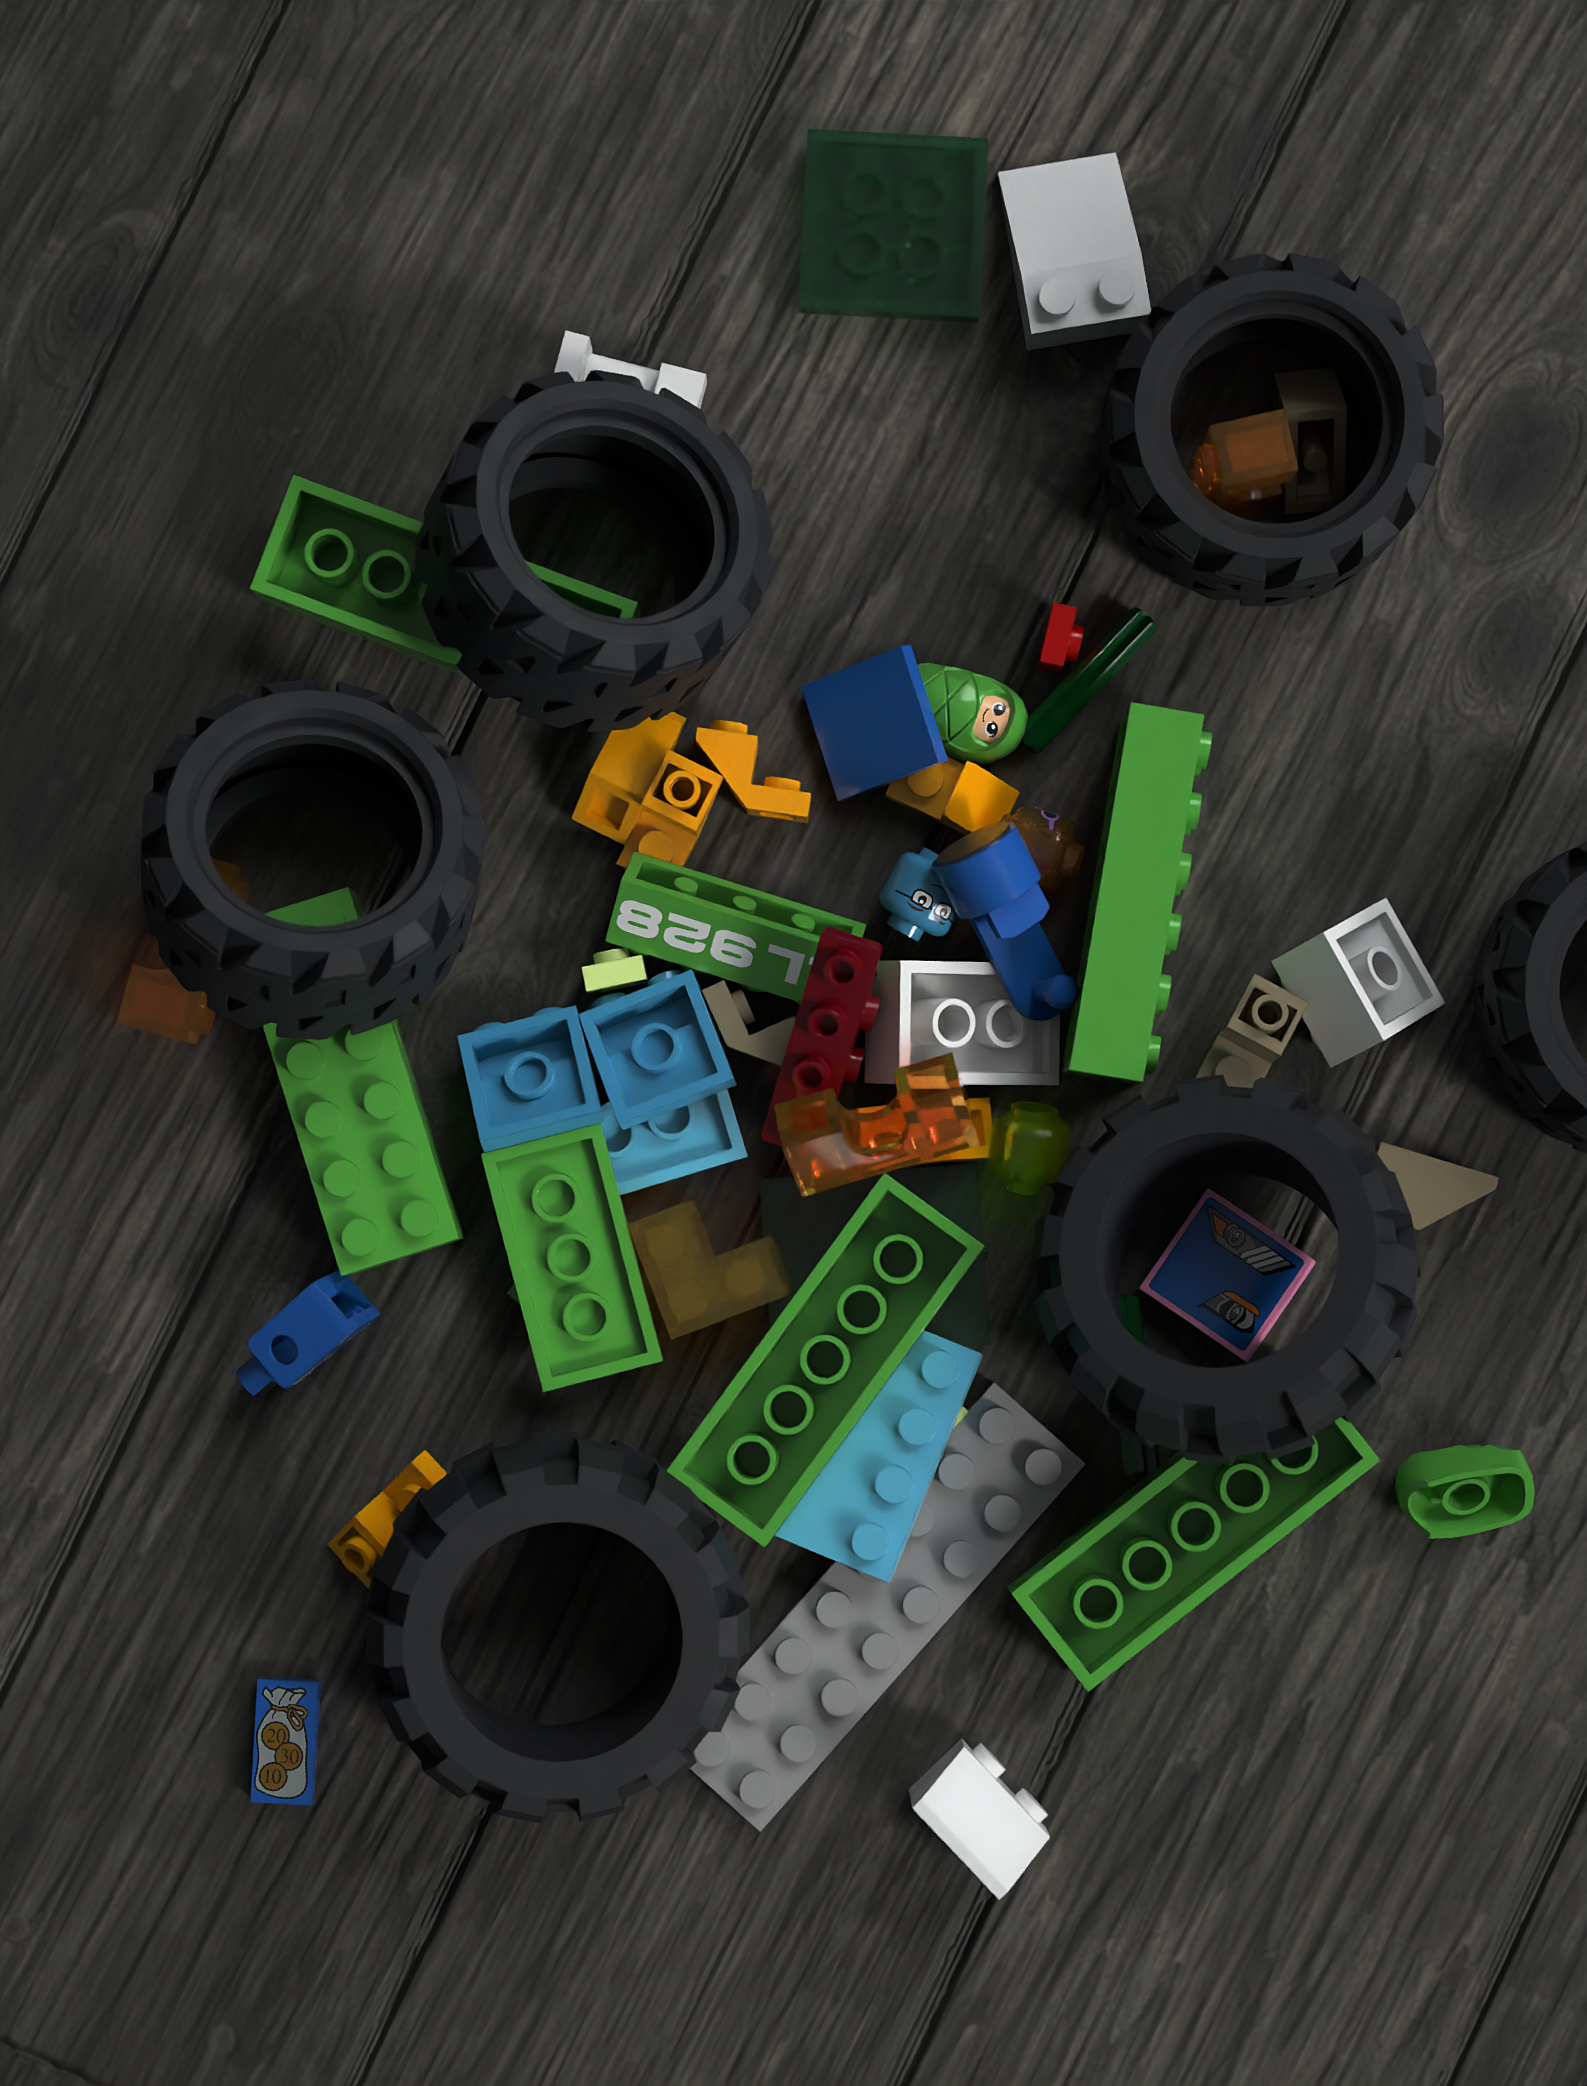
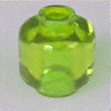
M1017 1101L1010 1104V1110L1001 1112L994 1119L987 1162L989 1169L994 1175L1006 1180L1007 1190L1024 1195L1041 1194L1043 1185L1051 1183L1069 1153L1071 1128L1065 1120L1058 1117L1059 1110L1044 1103Z

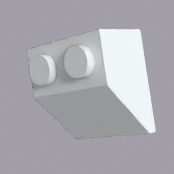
M1387 898L1271 961L1280 977L1283 989L1309 1002L1302 1018L1310 1030L1314 1044L1321 1050L1330 1068L1386 1040L1445 1004Z
M961 1738L909 1788L911 1804L920 1817L1000 1900L1011 1889L1050 1838L1046 1827L1041 1823L1048 1816V1813L1027 1790L1022 1788L1017 1794H1014L1003 1783L999 1776L1006 1769L982 1743H979L972 1750Z

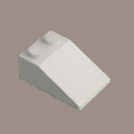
M1116 152L998 172L997 178L1027 350L1132 333L1137 325L1150 314L1151 306L1142 254Z
M903 960L878 962L876 968L878 974L871 994L882 997L872 1031H865L864 1083L1059 1085L1060 1014L1046 1021L1030 1020L1020 1015L1012 1005L991 962Z

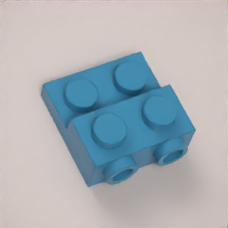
M692 969L684 973L680 970L663 972L651 978L646 988L626 996L621 992L605 995L591 1004L590 1010L578 1014L617 1122L622 1130L737 1085L702 988Z
M576 1005L567 1008H545L536 1012L532 1017L505 1024L500 1022L486 1023L477 1027L473 1032L457 1036L479 1139L484 1152L604 1122L588 1044Z

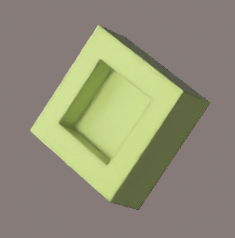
M617 948L593 954L595 965L581 967L586 991L589 995L646 984L649 981L643 956L630 957L628 948Z

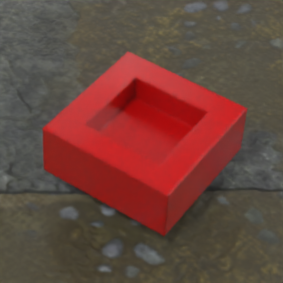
M1053 602L1036 670L1060 675L1065 660L1077 661L1084 632L1083 626L1074 624L1077 607Z

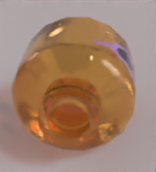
M1028 805L1020 807L1013 815L1004 814L1000 822L1015 823L1041 873L1038 885L1042 893L1054 891L1060 885L1063 878L1075 879L1083 860L1085 846L1076 843V826L1071 819Z

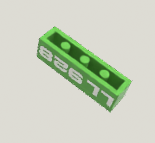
M634 852L620 883L605 941L628 948L629 952L635 955H651L679 964L687 971L692 969L696 974L708 973L737 982L741 987L749 991L772 993L794 1000L800 1005L823 929L831 927L863 938L867 924Z

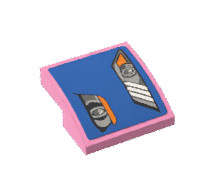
M1207 1188L1139 1288L1248 1363L1316 1262L1268 1227Z

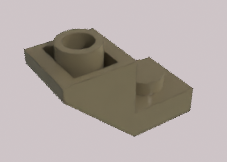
M1254 974L1214 1038L1194 1078L1223 1074L1227 1086L1253 1088L1254 1082L1261 1077L1265 1078L1272 1063L1282 1055L1309 1002Z
M723 980L702 990L728 1049L778 1068L782 1067L796 1020L795 1016L749 1036L745 1026L756 1020L741 988L730 993Z

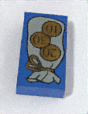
M262 1676L257 1679L250 1802L310 1806L314 1803L321 1680Z

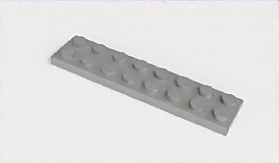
M992 1382L968 1409V1413L953 1428L891 1583L833 1561L740 1666L736 1682L741 1690L721 1732L709 1731L694 1750L693 1755L697 1763L690 1769L761 1832L1084 1467L1085 1463L995 1382Z

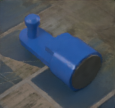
M999 822L983 827L944 849L933 861L932 867L958 917L969 920L1016 1011L1027 1019L1046 1021L1056 1017L1063 1009L1072 1007L1078 999L1079 988L1076 981L1065 974L1039 924V921L1044 918L1050 906L1038 885L1041 873L1015 823Z

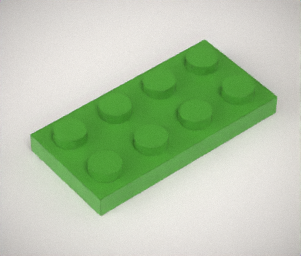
M597 1123L481 1153L543 1392L663 1361L602 1124Z

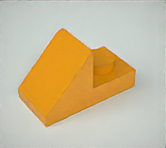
M947 757L948 761L890 783L885 794L886 798L968 835L983 827L1006 822L1020 792L971 761L967 760L964 765Z

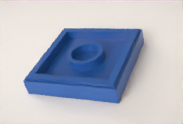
M911 645L896 647L801 686L838 801L852 799L948 761Z

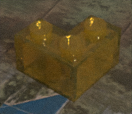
M694 1200L681 1203L627 1224L671 1340L785 1297L793 1292L772 1235L715 1257Z

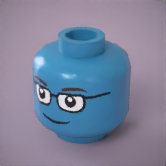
M924 846L919 854L907 852L899 857L879 893L881 905L892 913L886 924L916 941H919L924 931L933 936L945 935L958 916L932 867V863L938 854Z

